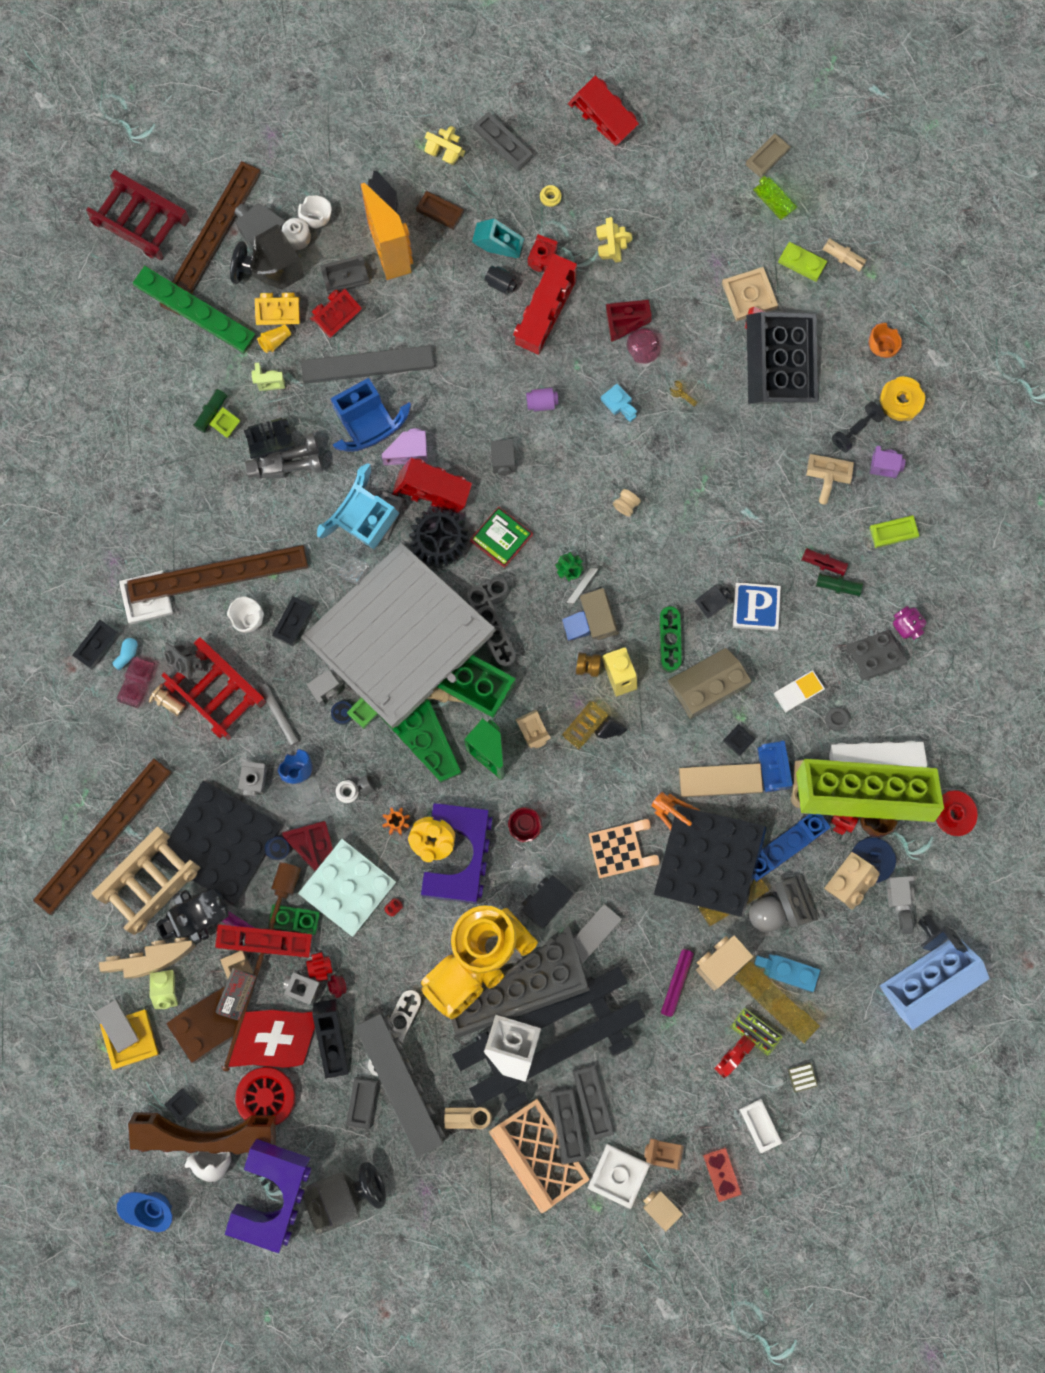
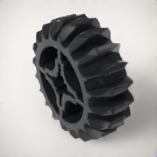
M442 507L439 508V513H435L434 508H431L430 515L423 511L422 516L424 519L416 517L415 521L418 525H411V530L414 532L409 533V538L412 539L410 546L415 548L413 550L414 555L420 554L419 559L421 561L427 558V565L430 566L435 561L436 567H439L440 562L443 561L445 567H447L449 559L453 563L457 562L455 555L463 557L461 550H467L468 548L464 542L469 541V536L465 535L469 530L468 527H463L465 521L464 519L459 520L460 516L458 513L451 517V509H448L445 514ZM436 523L434 529L426 530V532L424 533V530L429 525ZM444 523L451 525L457 534L446 531ZM439 530H441L443 537H441L438 546L436 538L438 537ZM421 540L433 544L435 552L426 549ZM456 542L451 549L443 552L444 546Z

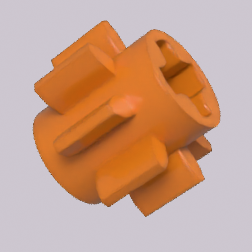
M391 807L389 815L383 814V818L387 820V823H384L382 826L383 828L390 827V835L395 831L402 836L401 830L410 828L405 822L410 819V816L402 815L403 808H400L397 812ZM394 817L401 820L399 821L400 825L397 827L394 824H390L393 822Z

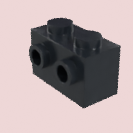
M554 875L549 879L545 877L537 886L540 890L534 896L528 895L522 902L524 906L522 913L541 930L550 923L574 895Z

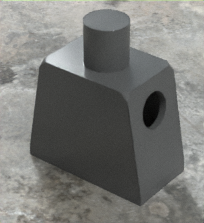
M240 204L235 209V214L240 218L236 222L238 231L258 258L282 237L281 231L285 221L261 204H255L250 210L244 204Z

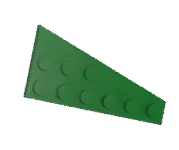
M425 699L405 720L394 728L379 715L440 783L462 774L429 699Z

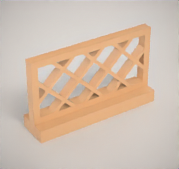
M538 1099L489 1131V1134L540 1213L546 1212L553 1205L590 1180L579 1162L572 1163L574 1166L552 1162L554 1149H559V1146L555 1145L557 1139L556 1129ZM534 1106L540 1113L539 1124L526 1121L527 1111ZM523 1114V1120L516 1119ZM543 1119L547 1125H542ZM511 1122L521 1123L520 1136L510 1135L505 1126ZM525 1124L538 1127L536 1141L523 1138ZM541 1128L551 1130L553 1133L552 1144L539 1141ZM514 1140H519L518 1146L516 1145ZM522 1141L535 1144L533 1157L523 1156L520 1151ZM538 1145L551 1147L549 1161L536 1158ZM527 1160H531V1161H532V1162H531V1167H530L529 1163L527 1162ZM535 1162L548 1164L546 1178L536 1176L533 1171ZM551 1165L564 1167L562 1181L549 1179ZM568 1168L577 1170L582 1179L576 1184L566 1182ZM540 1180L545 1181L544 1187L541 1184ZM548 1182L561 1184L560 1195L553 1200L547 1193ZM565 1185H566V1186H570L569 1189H567L566 1191H564Z

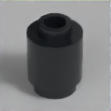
M492 265L484 278L488 286L505 295L509 292L513 293L518 284L515 274L499 266L494 267Z

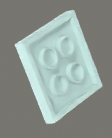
M341 839L298 894L353 937L396 881Z

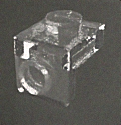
M526 857L522 860L518 858L510 867L512 870L510 877L513 879L522 869L537 883H540L546 877L543 873L545 868L536 860L532 863Z

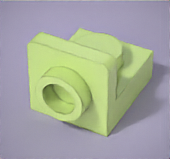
M255 363V370H252L253 384H257L259 391L285 389V380L282 372L267 371L265 374H262L260 363Z

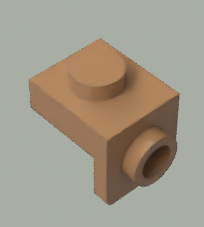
M651 1138L650 1143L645 1147L644 1155L647 1158L646 1162L653 1166L680 1170L684 1146Z

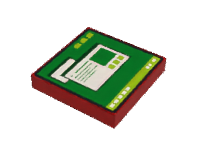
M497 507L470 539V542L505 569L530 540L533 533L500 507Z

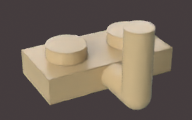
M810 454L806 475L824 479L819 498L821 504L825 505L828 503L833 481L850 484L854 462Z

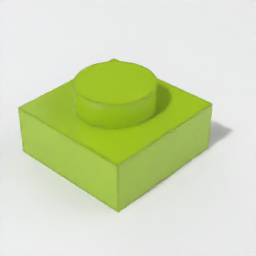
M222 407L209 425L228 438L240 420Z

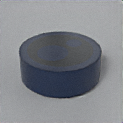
M345 701L335 703L331 709L333 720L340 725L350 723L352 718L347 712L352 706Z
M273 837L267 841L265 853L272 860H282L289 853V844L282 837Z

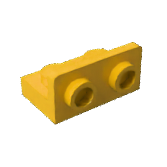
M295 292L282 293V297H273V293H260V297L254 298L256 325L300 324V296H295Z

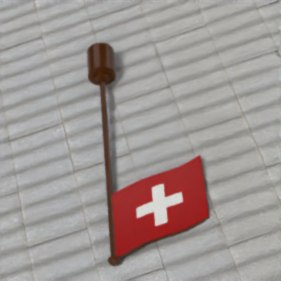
M279 862L271 890L275 891L274 895L278 896L268 930H273L282 898L287 899L288 895H294L301 873V868ZM260 953L254 970L255 981L238 1020L224 1066L221 1065L222 1070L225 1072L230 1070L228 1067L260 1065L285 1068L300 1066L304 1063L315 1028L313 1012L299 1013L278 1010L246 1012L265 953Z

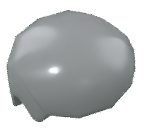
M772 896L763 897L756 900L750 907L749 919L752 926L759 931L772 932L780 929L786 922V913L780 899Z

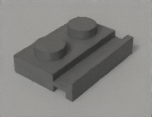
M801 876L774 884L791 928L818 920Z

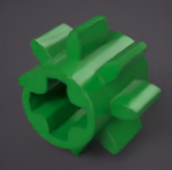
M571 552L560 556L558 563L555 564L558 569L557 574L561 579L566 577L568 582L577 579L581 571L584 570L581 564L583 561L579 555L574 557Z

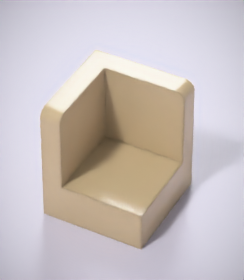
M239 951L220 959L228 979L233 968L254 974L244 951Z

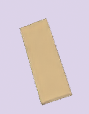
M760 764L679 768L681 797L763 792Z

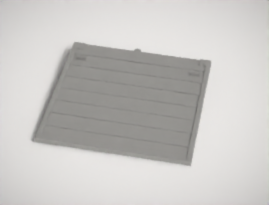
M400 543L318 622L303 634L301 639L394 728L433 693L434 688L445 678L454 683L456 677L451 672L454 669H458L496 630L408 548Z

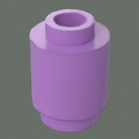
M552 388L534 389L526 393L528 410H533L534 412L554 410V405H558L557 391L553 392Z

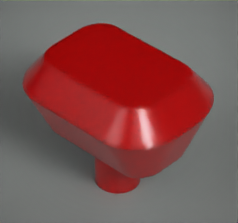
M393 898L385 905L384 910L389 916L393 917L403 908V904L399 899Z

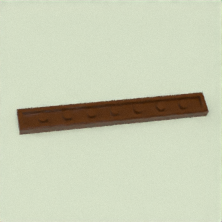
M243 161L240 162L172 283L190 294L193 293L237 216L235 209L240 204H244L261 174L260 169ZM159 303L162 308L180 316V314H178L177 312L168 308L164 304Z
M304 545L127 580L130 602L134 604L307 569L308 564Z
M153 758L33 901L52 916L166 782L172 772Z

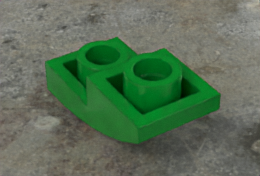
M275 904L271 905L268 927L275 908ZM280 906L273 929L316 935L320 912Z

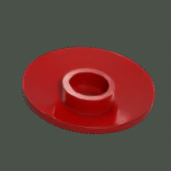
M953 790L942 795L944 809L936 819L938 826L951 836L958 837L968 834L975 827L978 817L974 801L962 791ZM951 811L954 812V818L951 817Z

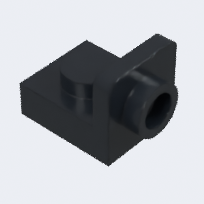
M721 584L714 585L695 600L707 619H710L734 601L731 598L733 595L728 587Z

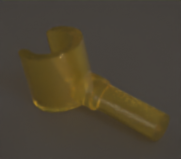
M674 381L675 386L679 390H673L670 387L672 397H681L695 407L698 402L683 391L680 381Z

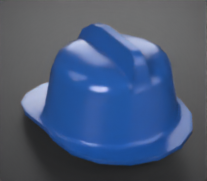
M129 1192L121 1196L117 1202V1212L120 1218L131 1225L154 1232H162L168 1229L172 1223V1205L162 1193L150 1192L144 1194Z

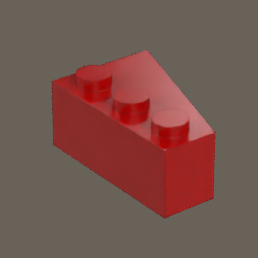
M596 75L568 103L571 108L576 106L583 112L582 117L586 121L590 118L598 125L596 130L615 146L639 124L636 121L635 115L625 109L620 98L612 94L607 89V84L601 78L598 79Z
M410 458L398 473L392 495L405 494L412 496L411 501L418 502L419 499L432 502L431 506L442 507L444 510L451 509L452 512L459 513L465 507L472 483L462 476H454L447 473L441 467L430 466L422 459Z

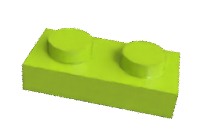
M789 242L778 263L817 282L827 261Z

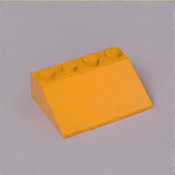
M366 183L360 184L367 222L386 280L410 274V265L414 263L411 256L410 235L406 222L401 223L399 215Z

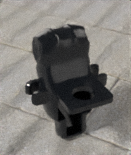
M215 887L191 897L188 890H183L181 894L176 893L173 896L176 905L167 911L166 918L159 920L156 926L163 939H170L173 936L177 938L191 936L193 942L198 944L201 940L209 938L207 928L229 917L228 906L224 903L222 894Z

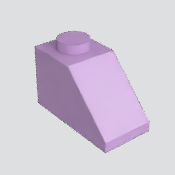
M417 428L409 429L408 432H402L382 453L383 464H406L410 458H419L428 463L426 432Z

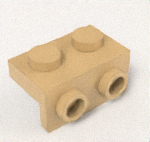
M851 852L824 889L853 910L855 906L862 902L868 889L875 885L880 873L873 865Z

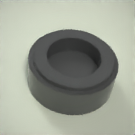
M832 708L826 714V725L833 731H841L847 726L849 715L842 708Z
M900 911L898 920L901 933L912 934L913 922L910 911Z

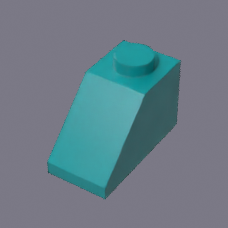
M495 218L477 222L472 243L486 252L513 258L520 257L524 241L522 236Z

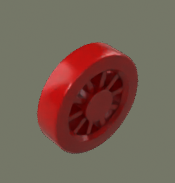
M270 1067L257 1068L247 1073L239 1082L235 1094L237 1110L244 1120L251 1115H257L261 1107H264V1116H268V1107L270 1106L275 1113L271 1116H275L276 1125H279L289 1117L296 1101L295 1088L290 1078L284 1072ZM263 1078V1088L259 1086L256 1080ZM268 1078L274 1080L270 1088H268ZM252 1083L258 1090L257 1093L248 1091ZM279 1084L282 1090L274 1092V1088ZM284 1093V1100L276 1099V1095ZM246 1094L255 1096V1100L246 1103ZM274 1102L282 1104L279 1110L274 1106ZM257 1103L258 1106L252 1112L248 1106Z

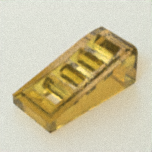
M590 701L562 736L580 750L610 714L595 701ZM590 711H595L600 716V718H595L590 713ZM587 717L588 719H590L594 723V725L590 726L584 720V718ZM579 723L588 730L586 734L577 727ZM573 730L582 737L580 741L571 734Z

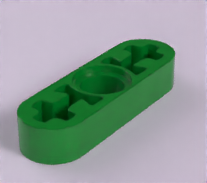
M669 606L661 611L659 617L660 663L666 672H675L679 669L682 661L680 612L675 607ZM669 612L672 613L673 617H676L672 621V628H668V619L664 618ZM665 635H675L677 642L674 645L666 644L664 641ZM677 649V651H673V660H677V662L674 663L673 667H670L669 663L665 662V660H668L669 651Z

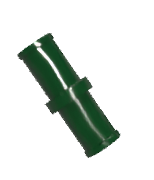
M216 389L207 405H203V411L193 426L202 433H205L210 422L217 415L228 396L221 390Z
M819 573L816 587L833 590L836 594L841 592L860 597L863 583L845 580L842 576L836 578Z

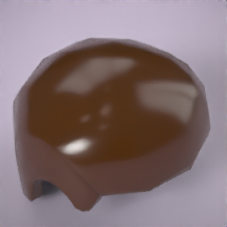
M860 817V824L868 835L884 837L894 831L897 826V820Z

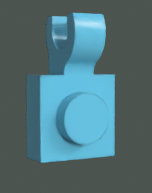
M618 384L601 396V401L614 415L621 412L629 422L637 417V411L630 405L632 398Z

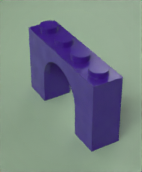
M433 803V820L439 822L441 820L446 821L453 828L454 832L468 838L473 846V858L469 866L458 874L446 875L424 872L421 896L424 898L477 904V900L482 899L484 885H480V877L485 876L487 862H483V855L488 853L490 839H486V832L492 828L493 817L489 816V810Z
M256 1139L249 1150L244 1170L273 1181L283 1194V1207L274 1212H262L237 1203L230 1214L224 1235L279 1254L283 1245L288 1246L292 1232L289 1231L290 1224H295L299 1211L295 1210L297 1203H301L305 1193L302 1185L304 1181L307 1182L312 1168L308 1167L311 1158Z

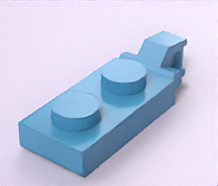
M769 954L768 959L757 956L753 963V966L765 969L763 975L768 976V978L812 993L814 992L820 969Z

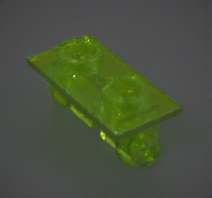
M763 176L759 180L760 184L753 189L757 196L780 220L797 208L770 177Z

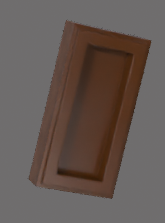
M428 191L424 193L416 207L417 212L453 230L464 214V209Z

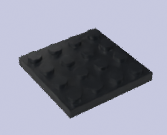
M203 780L172 831L170 838L167 840V845L185 864L191 860L200 867L192 881L208 890L215 887L224 899L237 905L266 855L265 845L267 841L276 837L283 825ZM162 852L159 853L156 858L158 862L176 872L179 871Z
M677 805L676 810L691 821L692 825L688 826L676 816L674 817L654 895L744 918L767 827Z

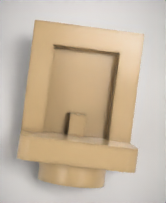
M537 710L515 719L526 744L530 748L542 747L547 743V740L551 739Z

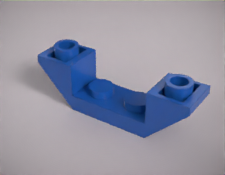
M821 814L807 815L787 832L761 849L754 880L757 882L830 829L831 827Z

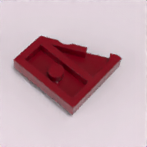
M649 300L606 304L611 342L652 322Z
M325 821L282 832L284 839L314 872L333 850Z

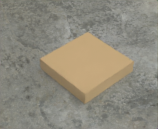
M764 267L722 280V285L736 322L746 319L749 308L754 306L764 312L777 309L778 304Z

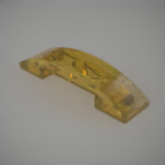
M751 961L734 977L771 1016L802 1043H805L820 1027L804 1010L796 1006L767 979V976Z

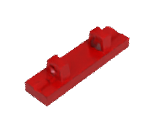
M218 924L215 948L309 958L312 934Z

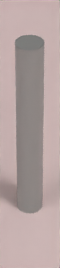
M267 684L261 685L259 689L291 746L296 745L299 741Z

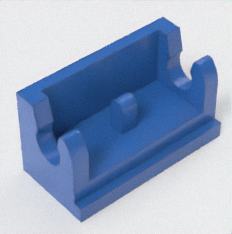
M785 741L761 745L762 747H758L765 793L790 789L793 784Z

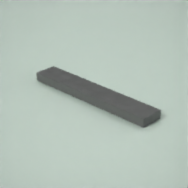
M431 345L301 360L304 384L434 369Z

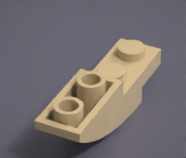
M189 937L174 939L175 943L166 944L165 940L151 942L152 946L145 947L146 956H143V953L129 954L127 959H120V956L106 957L105 962H99L100 972L123 971L124 978L126 979L147 976L150 973L161 971L175 964L188 955L196 947V944L192 940L189 941Z

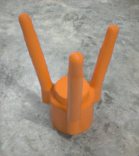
M663 792L653 801L651 806L656 809L655 814L662 819L670 831L672 824L664 814L668 816L672 813L688 826L692 825L691 821L674 809L676 806L674 803L682 807L699 810L675 798L672 794L667 796Z

